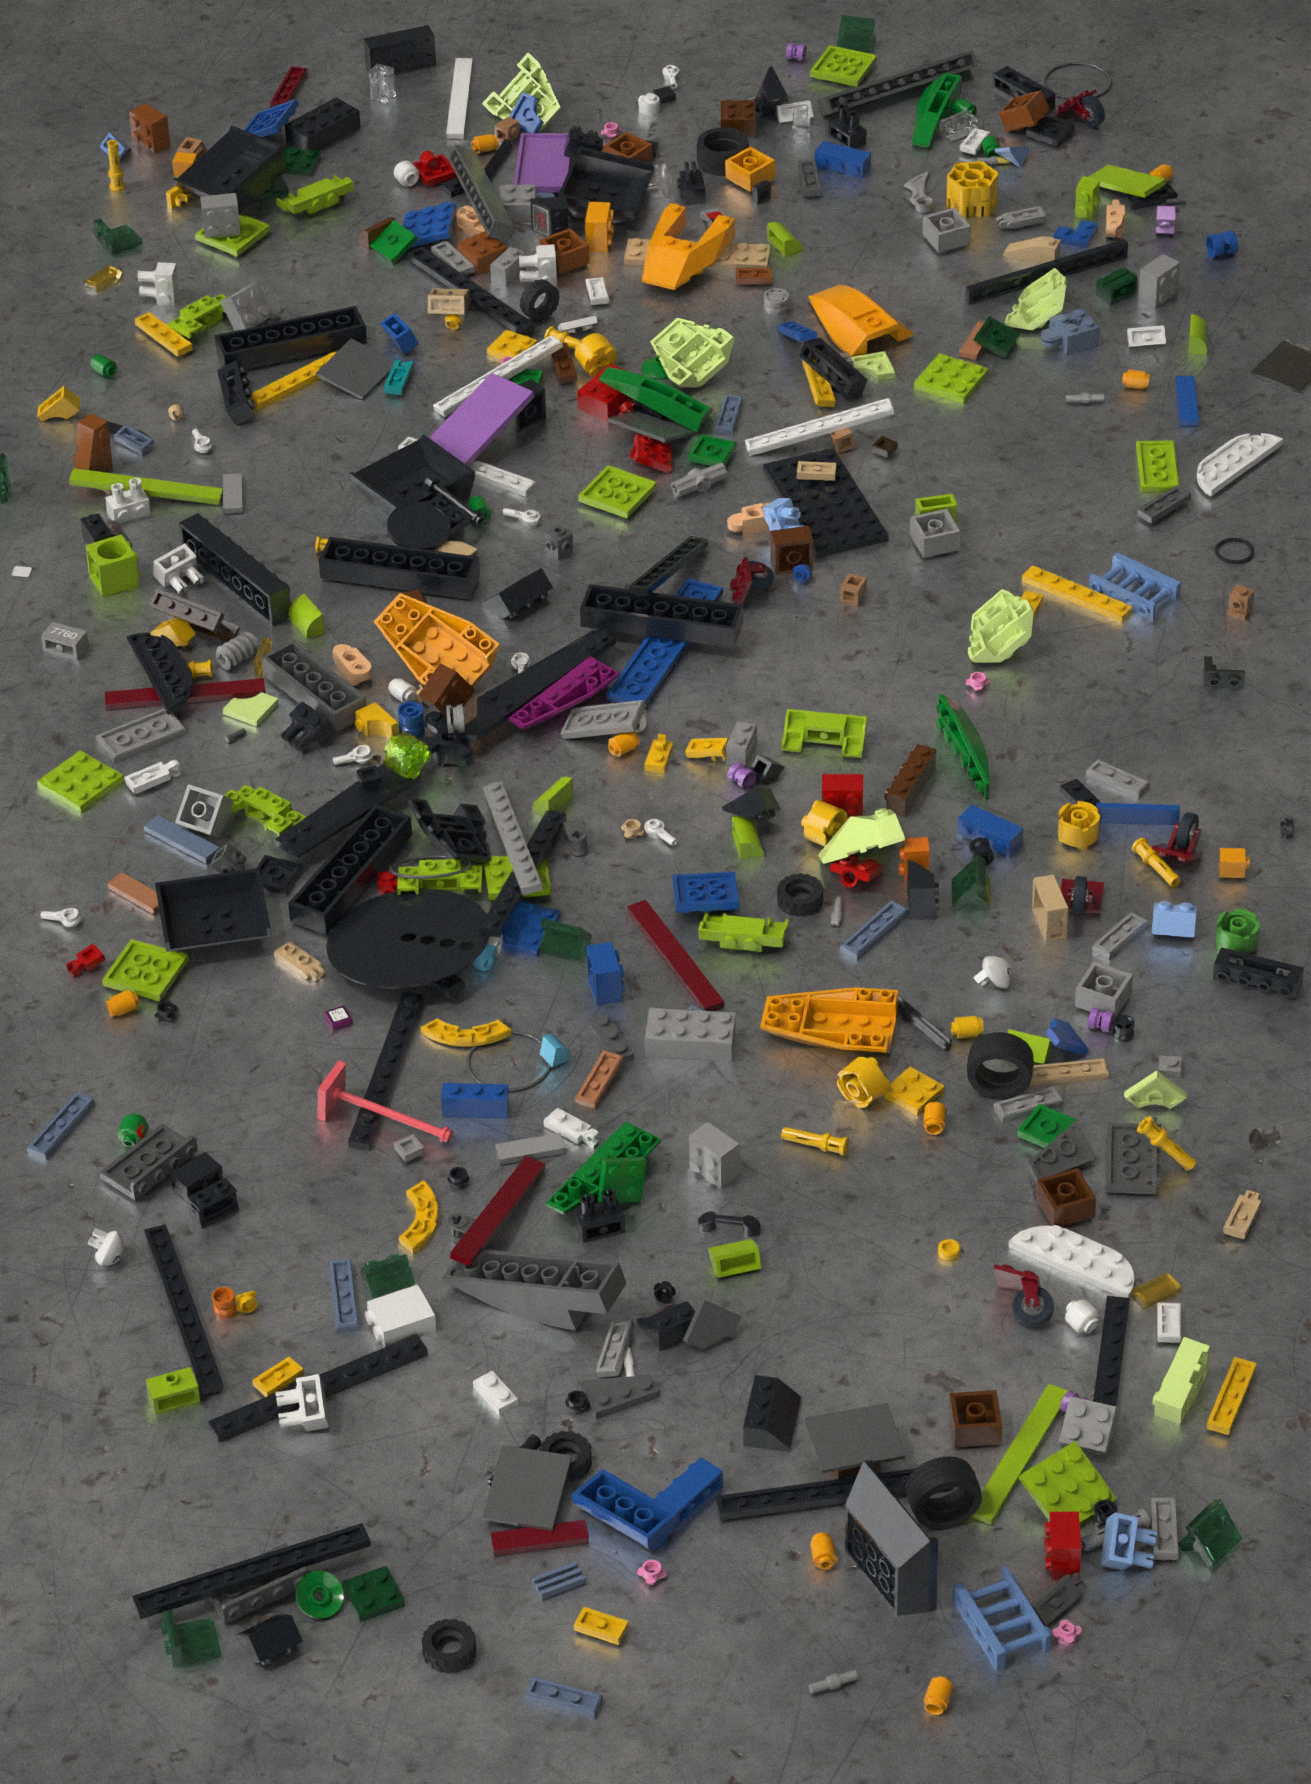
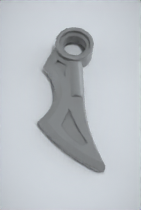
M930 171L917 175L904 184V187L910 189L913 193L909 201L915 205L916 211L920 213H928L933 210V200L926 196L925 184L930 176Z

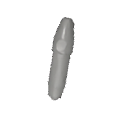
M840 896L836 897L834 902V912L831 913V926H839L842 921L843 901Z

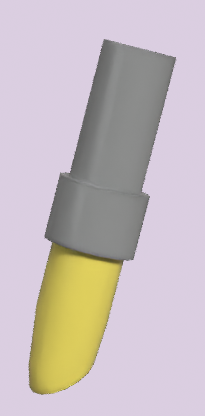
M997 156L977 158V161L985 162L987 165L1011 162L1004 157Z

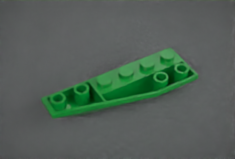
M944 73L927 86L918 101L912 145L929 148L949 115L952 102L961 95V75Z
M607 367L599 378L601 382L695 433L698 432L713 411L711 407L678 389L640 374Z
M939 694L938 703L936 704L938 719H936L937 729L943 733L946 743L950 744L953 754L959 758L962 768L965 767L968 777L974 781L977 791L981 792L985 800L989 799V766L987 754L979 733L959 703L943 694Z
M625 1121L546 1202V1206L563 1215L576 1209L581 1205L580 1197L583 1194L585 1199L588 1193L593 1196L598 1194L602 1159L644 1157L646 1159L661 1143V1139Z

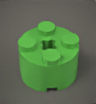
M1240 908L1234 909V912L1228 913L1227 910L1221 913L1217 919V950L1220 951L1222 947L1247 954L1255 951L1258 947L1260 922L1256 919L1257 916L1249 910Z

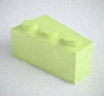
M1183 1337L1168 1373L1163 1379L1162 1386L1153 1397L1152 1405L1155 1406L1154 1416L1179 1425L1182 1423L1207 1379L1209 1345Z

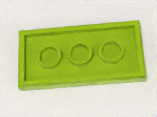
M1109 164L1089 176L1100 179V187L1143 198L1166 184L1165 178Z
M1136 441L1141 493L1167 492L1176 485L1179 486L1174 441Z

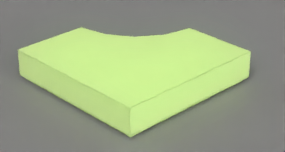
M885 351L851 357L853 367L860 373L870 374L878 381L896 378V372Z
M262 692L249 699L233 698L223 708V715L258 726L279 704L278 698Z
M1156 1070L1126 1090L1124 1098L1139 1109L1147 1105H1162L1172 1109L1187 1099V1093Z

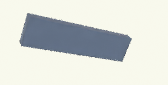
M159 815L144 825L145 832L206 864L213 859L215 852L220 849L218 846Z
M890 901L840 945V952L858 960L908 915V909Z
M76 1092L27 1146V1152L46 1160L95 1105L94 1099Z
M351 1259L328 1261L337 1333L359 1331Z

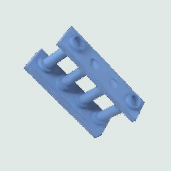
M1118 552L1113 555L1112 569L1102 578L1093 573L1089 576L1090 589L1133 606V612L1152 621L1155 619L1156 605L1165 597L1175 602L1180 598L1181 582ZM1118 574L1126 578L1118 585L1110 582ZM1133 582L1142 585L1134 593L1126 590ZM1149 590L1157 592L1158 594L1150 601L1141 597Z
M1006 1566L1001 1567L1000 1581L974 1591L967 1590L962 1582L953 1585L952 1601L996 1671L1005 1668L1006 1656L1015 1650L1038 1642L1045 1653L1049 1651L1050 1640H1052L1050 1629L1042 1624L1019 1588L1015 1575L1010 1574ZM1005 1590L1010 1599L983 1609L975 1604V1600ZM1014 1607L1017 1608L1021 1615L995 1626L989 1625L986 1621L987 1617ZM1024 1625H1028L1032 1632L1030 1635L1005 1644L1003 1642L1000 1643L997 1635Z

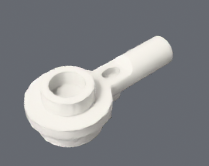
M668 65L663 68L662 72L665 79L670 81L671 88L675 89L678 86L676 80L679 75V68L674 65Z
M194 429L192 431L195 437L194 450L199 453L209 452L213 447L212 442L208 437L202 436L199 429Z
M504 508L503 515L518 518L527 527H534L540 521V514L534 510H527L526 512Z
M519 652L511 659V665L514 669L518 670L519 674L530 667L531 660L526 653Z
M360 745L347 755L333 758L335 766L352 761L367 763L372 760L373 751L367 745Z
M651 819L644 824V831L649 837L665 840L671 846L677 844L678 840L664 830L665 826L662 821Z
M75 908L63 909L57 912H41V919L61 921L66 927H75L82 921L81 913Z

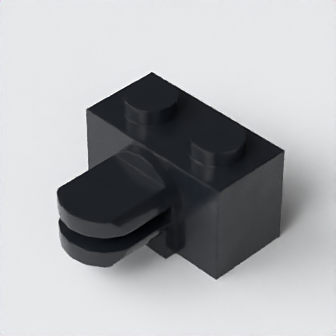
M691 161V170L689 169V163L684 162V171H679L680 178H677L680 199H683L685 205L705 204L706 190L701 170L696 168L695 161Z

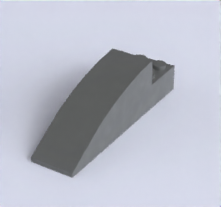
M485 1249L482 1250L471 1266L453 1261L442 1277L444 1282L493 1307L535 1322L575 1331L587 1312L608 1314L627 1283L619 1262Z

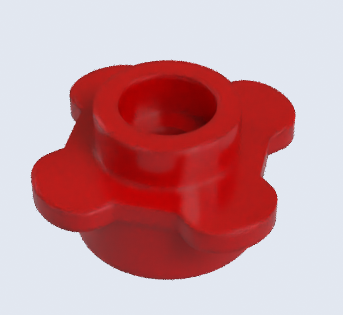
M630 400L624 402L617 408L620 412L618 415L632 412L634 410L632 406L636 402L633 404Z

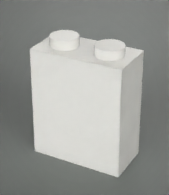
M419 1285L367 1301L368 1311L365 1312L367 1323L373 1325L374 1335L377 1340H381L384 1347L415 1334L422 1336L436 1331L435 1314Z

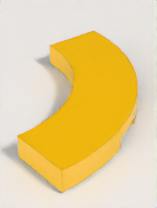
M436 1018L420 1027L421 1034L429 1039L452 1046H481L511 1036V1029L498 1019L484 1025L473 1026L472 1029H459V1026L445 1023Z
M424 1180L406 1191L407 1197L415 1207L416 1217L411 1226L399 1236V1242L412 1254L419 1251L431 1239L438 1224L439 1211L436 1196Z

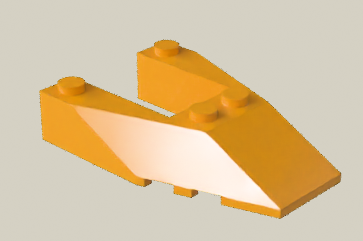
M669 203L662 212L649 242L642 282L676 290L690 281V277L694 274L699 275L705 267L713 266L735 238V219L718 215L697 243L689 242L688 240L676 238L686 226V207Z

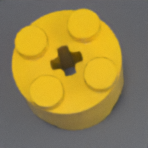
M600 333L586 336L582 339L583 343L580 347L577 345L575 349L576 359L593 378L609 364L616 366L618 353L610 341Z
M816 800L809 814L805 815L801 822V826L804 827V837L825 847L843 826V823L847 821V813L845 810L831 804Z
M1077 801V804L1071 805L1070 802L1061 807L1058 817V840L1060 842L1077 847L1079 850H1086L1089 845L1098 840L1100 814L1096 806L1088 802Z
M857 1057L837 1075L839 1076L837 1085L840 1092L848 1101L854 1100L857 1102L855 1106L859 1108L867 1107L883 1094L890 1085L889 1080L880 1070L877 1060L873 1057L868 1059Z

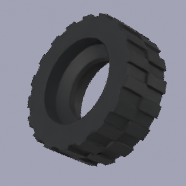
M543 279L531 282L521 295V311L536 322L548 319L559 305V291L554 285ZM545 293L543 302L534 308L537 298Z
M802 873L784 877L777 886L778 906L783 912L796 917H804L818 912L819 908L823 905V885H821V881L817 880L814 876ZM803 891L811 894V896L798 899L791 897L790 894Z
M560 1431L547 1436L545 1441L541 1443L539 1451L557 1453L569 1450L576 1452L577 1459L570 1463L565 1483L581 1479L589 1472V1468L592 1466V1452L590 1442L588 1443L586 1437L581 1436L579 1433H574V1431Z
M458 1619L438 1620L433 1625L428 1626V1629L423 1633L422 1652L426 1664L428 1663L431 1669H435L437 1672H459L462 1669H466L469 1664L471 1665L476 1657L475 1633L470 1625H467L464 1621H458ZM444 1639H456L460 1641L461 1648L453 1653H442L437 1649V1644Z

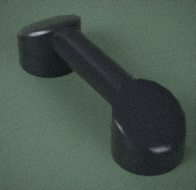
M709 1211L702 1214L698 1219V1228L703 1232L715 1230L716 1224L743 1226V1233L748 1237H755L761 1232L759 1220L751 1215L737 1217L717 1215L715 1212Z

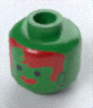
M132 1113L121 1120L117 1136L124 1146L131 1148L147 1136L149 1125L142 1115Z

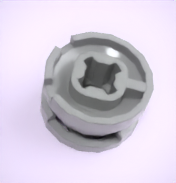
M780 288L767 290L764 293V310L773 315L787 312L789 309V293Z
M462 704L457 705V707L446 706L448 734H453L454 731L465 733ZM450 714H452V722H453V725H451V717H450Z

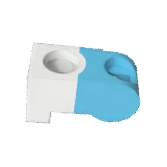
M502 935L500 938L490 936L485 949L474 960V968L476 970L487 971L494 965L503 950Z

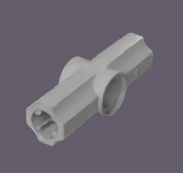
M722 462L703 470L694 468L686 477L672 482L671 490L676 498L695 490L705 492L710 488L711 484L728 477V472Z

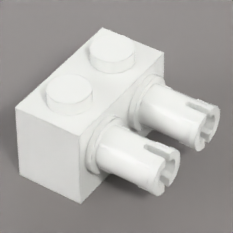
M554 245L536 246L535 255L519 256L520 267L536 266V270L520 271V282L543 279L557 287Z
M158 262L154 271H138V282H152L155 284V286L140 285V297H155L157 305L175 306L179 295L176 263Z
M134 478V482L133 479H130V490L125 492L123 491V484L116 483V487L115 484L111 485L112 495L105 497L107 513L112 520L119 524L151 514L149 498L141 487L140 478Z
M186 544L153 561V576L164 588L172 585L179 595H183V592L186 593L189 590V586L181 579L184 576H187L195 586H199L205 580V577L196 569V555Z
M319 1374L296 1378V1389L276 1392L278 1407L299 1403L300 1405L298 1411L279 1413L281 1429L300 1424L302 1427H305L306 1432L329 1428L324 1384Z

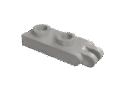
M1040 206L1004 213L996 219V222L1000 228H1021L1022 226L1046 222V214Z

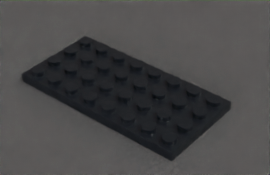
M834 448L763 464V472L779 498H790L793 507H797L799 509L798 512L801 514L798 519L799 524L809 526L813 537V554L816 558L889 541L888 533ZM798 461L836 463L835 480L797 479Z

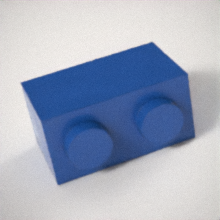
M395 313L380 323L388 339L404 355L419 345L412 330Z

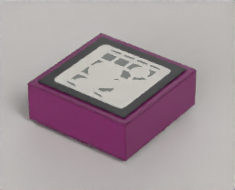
M345 1005L324 1011L325 1018L333 1030L353 1024V1018Z

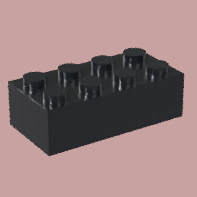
M429 25L364 38L365 66L371 78L436 65L435 35Z
M333 98L285 124L286 143L297 149L319 151L361 128L360 112L341 99Z

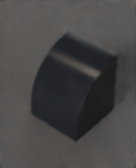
M757 754L750 767L756 773V777L764 782L774 780L785 768L772 758Z

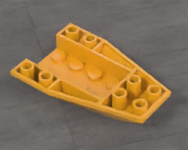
M837 285L808 296L830 339L844 353H848L850 357L866 354L867 341L882 335L890 334L897 341L913 336V332L897 317L852 287Z
M399 593L374 620L375 625L416 679L424 686L441 663L458 672L474 687L491 669L500 648V644L470 621L402 593Z
M854 987L767 996L760 1029L794 1042L816 1047L847 1051L891 1053L897 1023L898 990Z

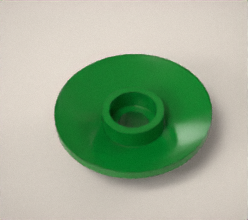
M658 356L651 357L643 362L641 370L646 377L655 380L669 378Z
M312 1571L299 1581L296 1588V1600L300 1609L306 1615L316 1619H325L333 1616L342 1606L344 1591L339 1580L331 1573ZM315 1593L321 1595L322 1599L320 1601L314 1598Z

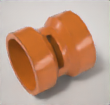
M229 1287L215 1289L212 1293L214 1315L220 1319L233 1317L236 1314L234 1291Z

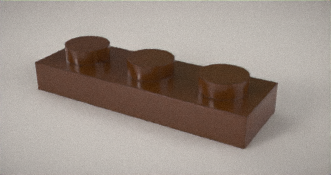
M562 343L563 347L550 354L559 383L577 381V373L568 344Z

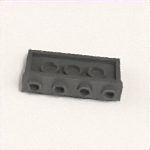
M1152 1117L1153 1122L1161 1128V1124H1157V1117ZM1107 1122L1106 1192L1156 1194V1185H1161V1172H1157V1169H1161V1156H1157V1153H1161V1147L1153 1146L1148 1137L1137 1132L1139 1124Z
M162 1123L100 1171V1178L133 1200H137L198 1152L196 1137L191 1135L185 1138Z
M285 1543L263 1554L288 1547V1544ZM303 1567L208 1599L226 1624L296 1592L299 1581L306 1574L310 1573L308 1567Z

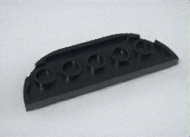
M148 632L126 636L133 653L167 715L178 711L192 694L193 679L174 642L166 636H153Z

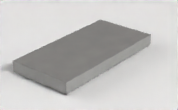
M644 700L572 708L560 735L562 739L634 732L646 704Z
M161 709L96 735V741L113 762L116 763L186 735V728L173 713L167 715L165 709Z

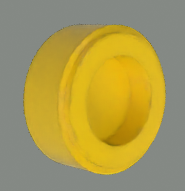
M953 1239L941 1241L938 1244V1256L945 1261L956 1260L960 1256V1244Z

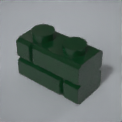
M1124 267L1113 271L1111 274L1096 281V296L1108 304L1117 301L1137 290V275Z

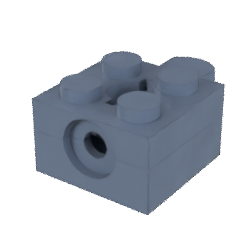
M1082 308L1051 317L1049 329L1042 330L1041 343L1046 347L1058 345L1066 355L1098 346L1100 327Z

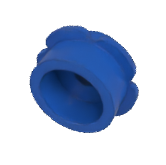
M802 564L795 566L793 569L794 578L797 581H801V583L808 582L812 572L807 565Z

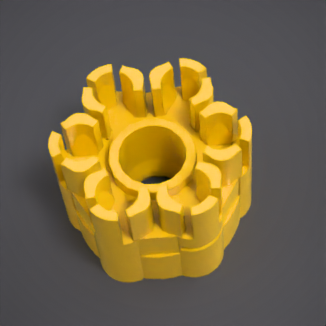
M982 161L956 163L950 173L947 174L946 207L950 209L956 208L963 218H966L967 207L968 217L974 216V206L976 216H982V206H984V217L990 215L991 208L997 205L998 172Z

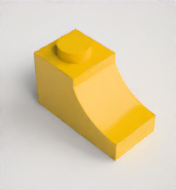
M63 386L38 406L37 418L42 422L53 417H62L67 420L79 412L80 398Z
M176 617L162 622L150 632L153 636H166L174 642L176 647L181 646L182 648L191 643L190 639L196 635L188 622Z
M376 702L355 711V726L358 731H361L367 737L380 735L392 741L399 738L398 722Z

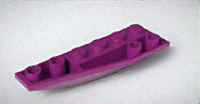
M590 656L509 717V721L523 730L549 721L597 694L619 677L620 673Z

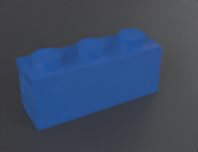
M823 141L815 150V162L819 168L863 178L871 168V152Z
M974 805L969 806L958 817V834L971 840L979 837L986 838L992 850L1007 857H1010L1023 844L1024 828Z
M443 1083L441 1093L442 1117L508 1119L510 1104L508 1084Z
M701 1457L695 1463L690 1464L681 1476L676 1477L664 1491H660L656 1495L655 1500L678 1513L675 1524L676 1529L723 1487V1471Z

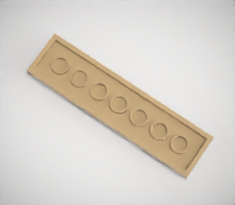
M628 239L624 265L644 266L650 240ZM730 243L715 264L704 269L768 268L770 245Z

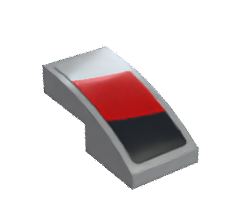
M717 208L700 211V217L707 221L708 228L718 215H724Z

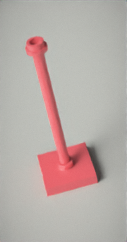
M339 1060L318 1088L317 1119L326 1121L342 1099L440 1137V1142L448 1143L452 1138L453 1130H450L447 1126L442 1129L345 1092L346 1063Z

